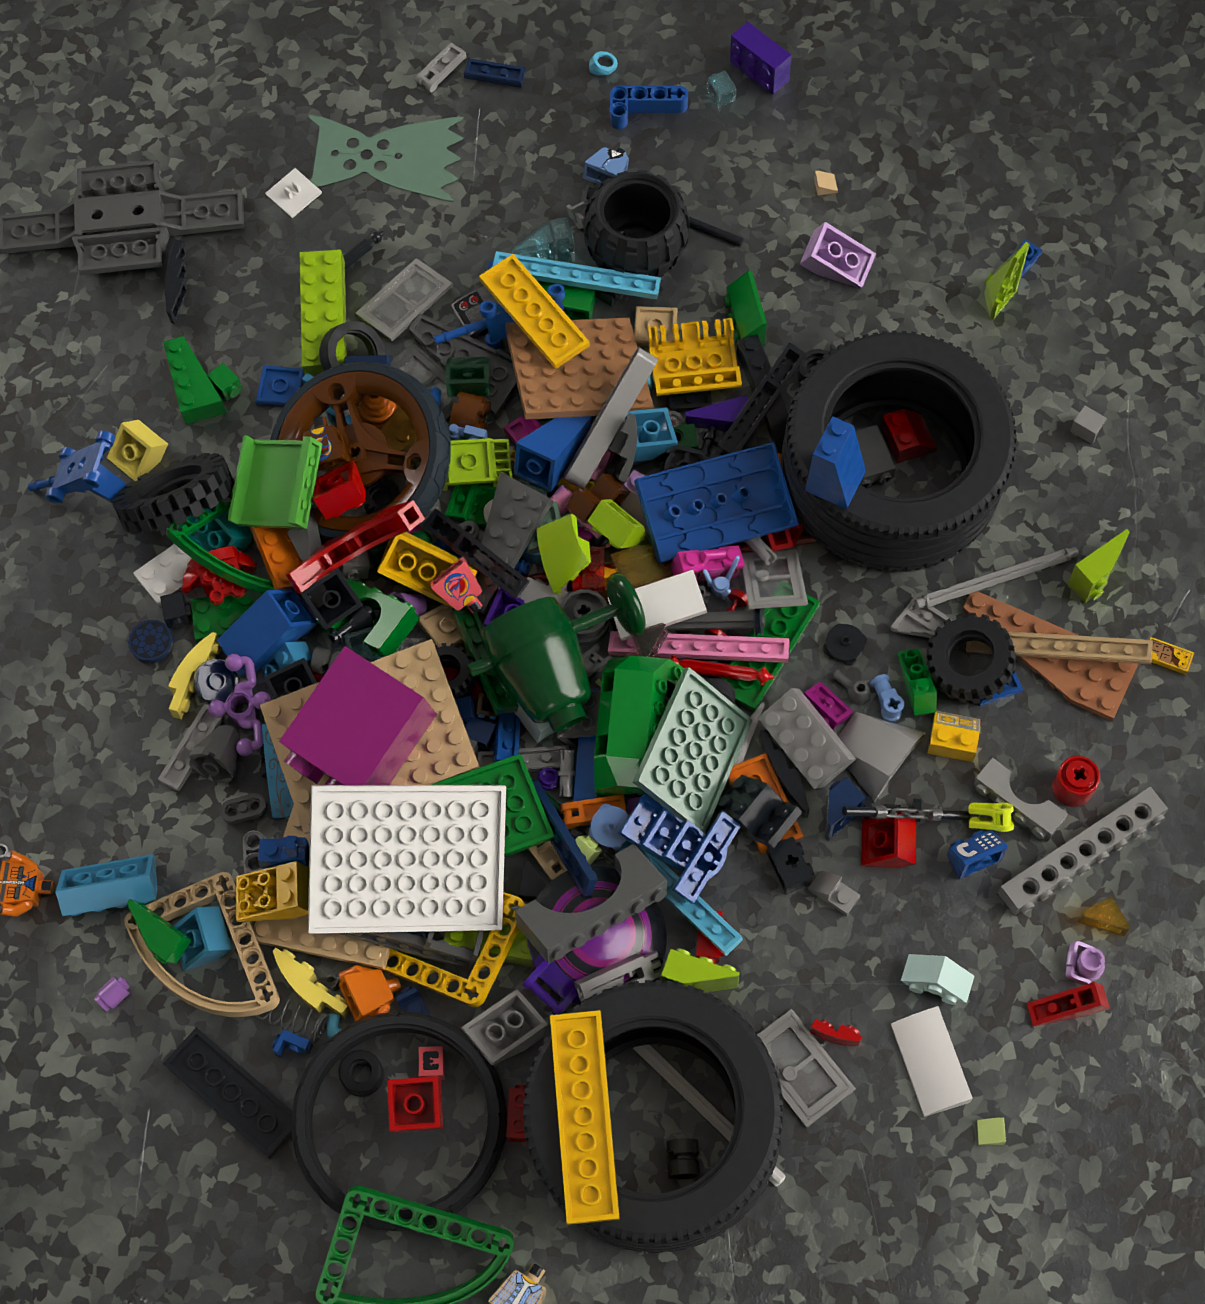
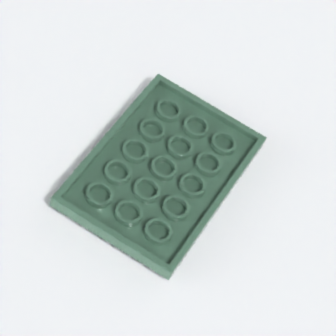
M690 667L683 669L633 783L677 818L684 822L686 820L691 821L705 833L753 720Z

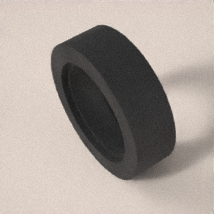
M358 321L346 322L331 328L324 335L319 350L320 362L324 371L340 365L336 357V347L340 338L345 334H351L360 338L364 342L369 356L385 355L384 345L378 333L369 325Z

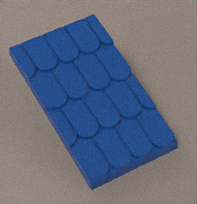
M774 442L634 480L658 564L673 561L676 554L681 551L718 549L719 547L785 531L799 525Z

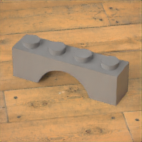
M992 757L975 778L973 786L976 791L984 797L988 796L994 803L1012 804L1013 812L1011 815H1013L1014 820L1021 825L1025 824L1037 838L1045 839L1048 842L1064 823L1068 813L1050 800L1041 804H1028L1018 799L1010 787L1011 771Z

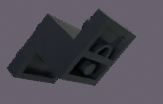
M741 775L733 782V786L720 798L715 808L717 814L723 811L740 823L741 827L739 829L747 838L772 848L777 845L802 813L797 806L784 802L769 784L745 775Z

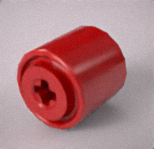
M1084 756L1067 758L1061 763L1052 782V790L1055 797L1062 804L1069 807L1085 805L1091 800L1100 782L1099 769L1092 760ZM1075 776H1079L1081 778L1079 780H1076Z

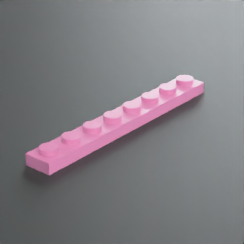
M610 631L608 653L609 655L670 658L672 655H676V658L788 663L790 641L789 638L645 633L621 641L618 631Z

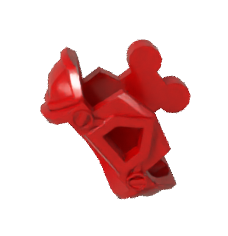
M234 546L209 551L216 558L243 572L253 573L257 569L256 562H253L249 555L238 551ZM193 559L187 563L188 568H186L182 579V591L184 593H190L195 588L202 586L213 605L222 604L224 597L232 595L234 598H242L244 596V587L220 577Z

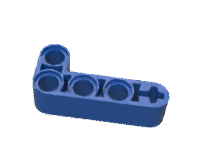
M615 86L610 92V123L615 129H623L627 126L628 113H683L688 109V90L683 86Z

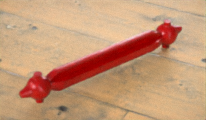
M672 655L669 658L684 668L690 667L697 674L746 681L757 679L760 685H764L768 680L774 679V675L770 674L766 667L756 671L750 667L683 659L679 661L676 655Z

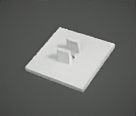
M294 168L265 194L293 218L321 195L322 191Z

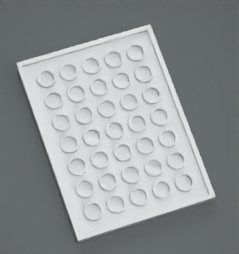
M311 785L308 933L502 930L506 786Z

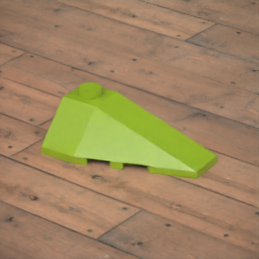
M1027 242L1011 255L994 274L991 272L984 282L986 284L984 294L988 312L993 320L1017 292L1030 245Z

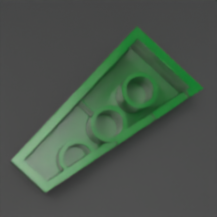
M184 336L163 341L180 412L185 424L227 414L220 396Z

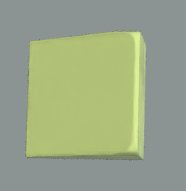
M1004 1117L977 1120L978 1145L1005 1144Z

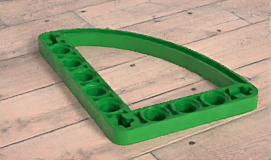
M228 492L229 495L227 497L232 500V492ZM218 501L219 504L213 507L215 511L212 513L203 509L204 513L196 517L199 520L197 523H192L187 519L186 522L179 525L173 522L166 529V536L177 547L211 572L258 593L264 594L268 590H275L271 580L259 578L232 567L204 550L188 537L227 512L231 501Z
M356 1185L351 1187L346 1194L316 1289V1298L321 1304H455L479 1292L501 1272L513 1250L514 1237L510 1231ZM356 1194L361 1195V1200H359L358 1204L354 1203V1198H352ZM371 1197L370 1207L368 1208L366 1205L368 1198ZM379 1200L385 1201L388 1204V1209L384 1212L377 1211L374 1207L375 1202ZM404 1207L409 1208L413 1215L409 1219H403L399 1216V1210ZM364 1215L496 1254L492 1261L476 1276L457 1287L436 1294L413 1298L384 1299L340 1292ZM426 1215H433L437 1219V1223L434 1226H427L423 1223V1218ZM347 1216H351L356 1220L357 1224L352 1228H348L343 1224L342 1220ZM452 1222L458 1223L461 1226V1231L456 1234L450 1233L447 1229L448 1224ZM474 1230H482L486 1237L481 1241L474 1240L471 1236ZM491 1233L493 1234V1239L491 1241V1244H488ZM502 1238H506L507 1244H504L503 1247H500L498 1241H501ZM338 1240H345L349 1243V1249L340 1251L336 1248L335 1243ZM331 1263H337L341 1266L342 1271L339 1274H332L328 1270V1266ZM328 1281L333 1282L331 1293L329 1296H325L324 1293Z

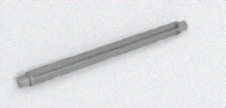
M1076 547L1064 548L924 594L922 597L915 599L914 603L917 609L927 608L1045 569L1049 566L1070 561L1071 558L1078 556L1079 552Z

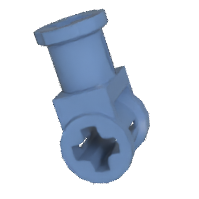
M882 674L876 676L870 681V685L875 688L879 697L878 703L881 708V716L888 722H896L901 717L904 701L898 696L895 688L892 689L889 683V675Z

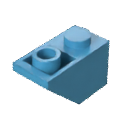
M285 642L261 669L266 676L302 658H305L309 666L312 654L306 642Z

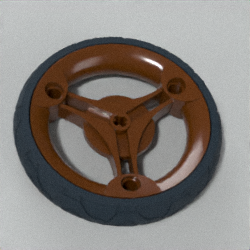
M366 361L351 362L319 373L292 395L277 418V423L274 425L270 440L302 441L304 432L310 431L314 424L313 419L320 417L328 408H332L335 411L337 429L340 430L350 462L354 460L364 487L375 483L386 473H403L408 480L405 488L392 502L380 510L362 516L341 515L337 518L332 517L326 520L318 506L315 507L316 503L312 498L311 509L318 525L321 543L324 544L330 539L344 535L357 524L373 519L388 507L414 500L424 518L438 500L445 485L451 461V442L444 414L433 395L422 383L412 375L386 364ZM365 395H376L386 398L406 413L414 427L417 443L408 452L390 448L389 441L382 431L371 424L362 422L357 404L361 402ZM345 410H349L353 424L347 425L344 415ZM390 458L405 459L404 466L389 464ZM421 461L420 466L416 469V465ZM345 464L328 468L327 471H326V473H328V472H330V471H332V470H334V469H336V468H338V467H340V466H343V465H345ZM388 539V540H386V541H384V542H382V543H380V544H378V545H376V546H379V545H381V544H384V543H386V542H389L390 539Z

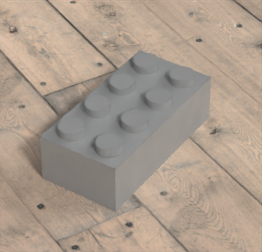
M791 688L758 717L814 789L825 787L856 760L800 689Z

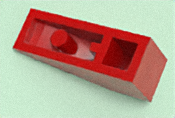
M1096 982L1027 1003L1034 1027L1084 1017L1110 1009L1103 985Z

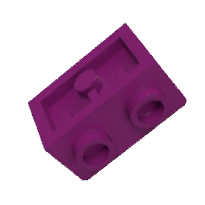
M821 681L804 692L806 698L833 730L853 713Z

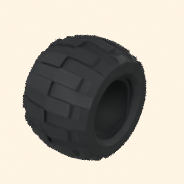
M638 170V172L624 171L617 173L616 177L607 178L601 183L597 191L591 196L585 209L583 220L584 241L590 257L592 256V259L599 268L622 273L629 272L636 275L662 277L668 269L671 270L677 264L688 243L690 221L687 207L684 206L683 197L675 185H670L667 179L659 174L653 175L648 173V171ZM637 223L648 226L656 234L651 237L636 239L622 236L616 231L624 225Z

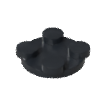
M837 624L828 632L823 652L851 666L856 663L857 658L863 653L867 638L853 625Z

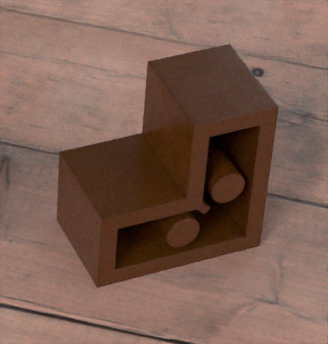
M602 474L596 479L595 485L590 491L578 489L574 492L567 507L583 523H589L587 522L601 500L611 499L621 506L631 491L614 475Z

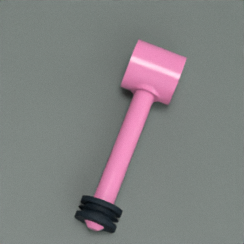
M561 485L550 499L554 502L557 501L559 512L562 515L568 511L575 515L567 507L573 492L564 485ZM577 517V520L598 539L596 544L603 551L608 550L612 546L609 544L607 537L596 533L592 529L593 526L591 524L583 523Z

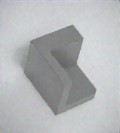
M1084 406L1073 421L1070 432L1093 444L1097 433L1107 418Z

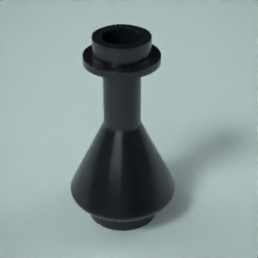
M365 604L352 612L347 624L337 631L335 629L330 630L328 634L330 641L334 645L342 644V638L351 631L373 627V620L376 619L374 611Z

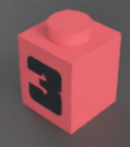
M443 1046L419 1047V1077L438 1076L441 1080H445V1050Z

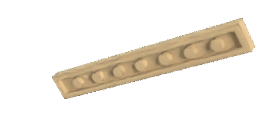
M1008 632L1010 639H1012L1016 656L1152 664L1153 640ZM968 641L966 644V653L993 654L991 648L982 642Z

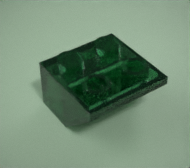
M490 356L447 358L445 381L447 396L457 397L459 392L477 396H490Z

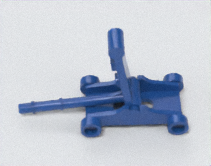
M494 260L488 263V269L492 268ZM553 284L548 287L547 293L564 311L562 302L565 297L564 287L561 284ZM484 301L479 307L480 314L485 319L434 336V341L436 345L445 341L449 342L451 339L487 327L486 345L497 350L503 345L502 339L507 338L505 325L510 323L512 318L500 304L496 305L493 301Z
M101 430L97 434L96 443L79 451L63 447L59 455L61 461L56 476L29 483V491H40L48 488L45 496L46 499L54 503H62L67 493H86L89 490L112 503L116 494L120 490L125 489L124 486L127 485L100 464V461H103L104 458L103 454L114 444V434Z

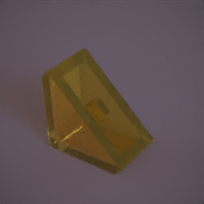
M1113 897L1084 910L1078 919L1079 923L1121 936H1125L1130 927Z

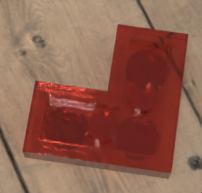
M590 547L591 563L584 570H581L582 590L605 591L604 547Z

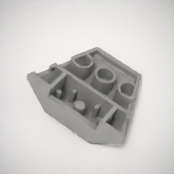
M856 712L838 737L856 758L846 769H849L857 779L860 787L864 788L868 795L872 797V802L875 803L887 787L890 779L926 733Z

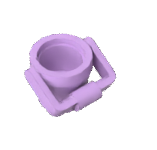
M1080 941L1071 943L1067 955L1066 977L1083 985L1098 980L1105 969L1103 953L1099 949ZM1078 948L1084 950V951L1079 952V953L1077 954V949H1078Z

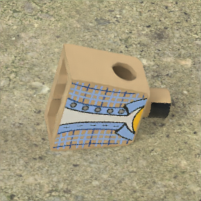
M532 1263L526 1275L515 1269L489 1299V1304H542L546 1288L538 1283L545 1270L535 1263Z

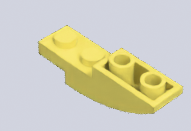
M212 632L202 639L186 655L175 671L168 686L174 695L169 707V711L174 718L182 719L184 713H187L189 710L190 697L192 692L195 693L196 691L194 687V674L197 668L203 662L215 659L216 655L220 654L222 647L217 641L219 638L217 633Z
M275 947L273 954L283 976L295 993L310 1008L321 1014L324 1008L327 1007L344 1019L348 1016L350 1010L346 1005V1000L338 994L333 997L327 993V987L319 982L315 983L317 977L313 972L315 969L304 961L300 964L294 960L295 955L286 949L280 951Z

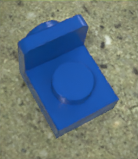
M284 1029L281 1035L278 1034L275 1037L272 1045L274 1048L273 1052L278 1057H282L287 1045H289V1050L297 1054H301L302 1051L309 1054L313 1047L310 1040Z

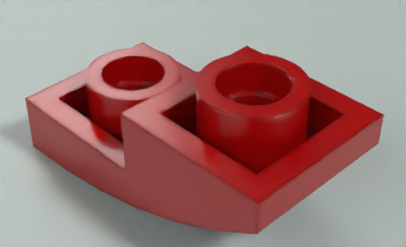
M815 1019L810 1028V1032L817 1037L845 1046H859L863 1038L859 1035V1030L851 1025L846 1027L841 1024L839 1029L835 1031L833 1030L834 1026L823 1019L821 1021Z

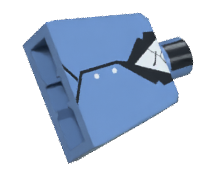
M603 147L585 161L583 178L593 183L601 184L607 178H614L617 176V173L627 171L629 158L626 156V152L622 148H617L614 151Z

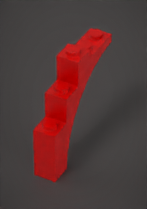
M414 500L388 507L373 519L357 524L344 535L328 540L316 549L314 554L288 572L286 576L296 592L302 593L339 566L390 538L412 530L425 518Z

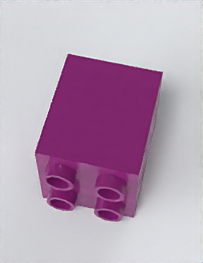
M344 646L279 742L290 750L284 762L315 784H318L325 774L329 777L325 785H390L437 713L423 696Z

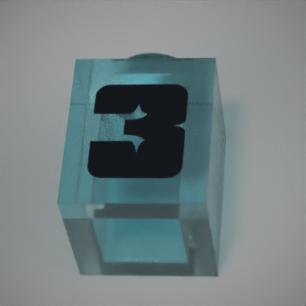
M726 70L708 77L707 91L718 108L736 100V86Z

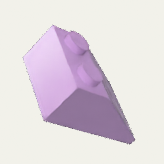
M824 222L813 231L800 265L816 275L861 289L876 253Z

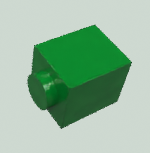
M224 363L207 374L217 393L226 402L236 397L243 390L239 378Z

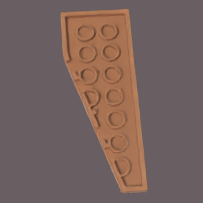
M978 591L969 594L962 609L968 616L969 613H976L977 617H981L982 614L987 615L991 621L997 620L1000 622L1001 627L1006 628L1008 632L1079 636ZM1016 656L1035 674L1038 673L1042 676L1049 686L1053 689L1056 688L1064 695L1063 698L1069 703L1110 721H1113L1138 666L1137 663Z

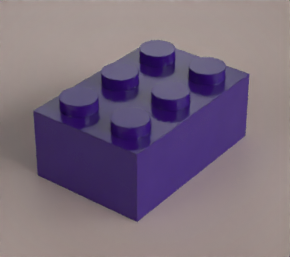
M748 21L731 35L730 62L734 67L742 70L750 79L759 83L764 90L775 94L790 80L791 54Z

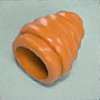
M365 395L359 403L358 413L363 423L371 424L381 430L399 406L380 396Z

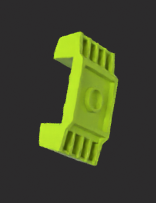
M485 438L450 441L451 461L442 491L448 490L449 485L493 483V487H497L500 472L512 478L509 439Z

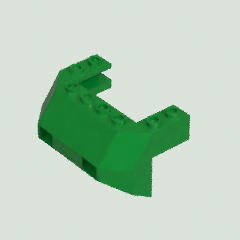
M626 656L607 661L602 675L594 752V783L598 798L636 793L640 796L643 794L648 795L635 785L633 780L665 711L666 697L671 698L683 669H685L684 667L670 659L643 656Z

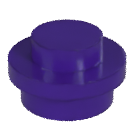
M544 768L539 771L537 780L544 790H553L558 786L560 777L553 768Z

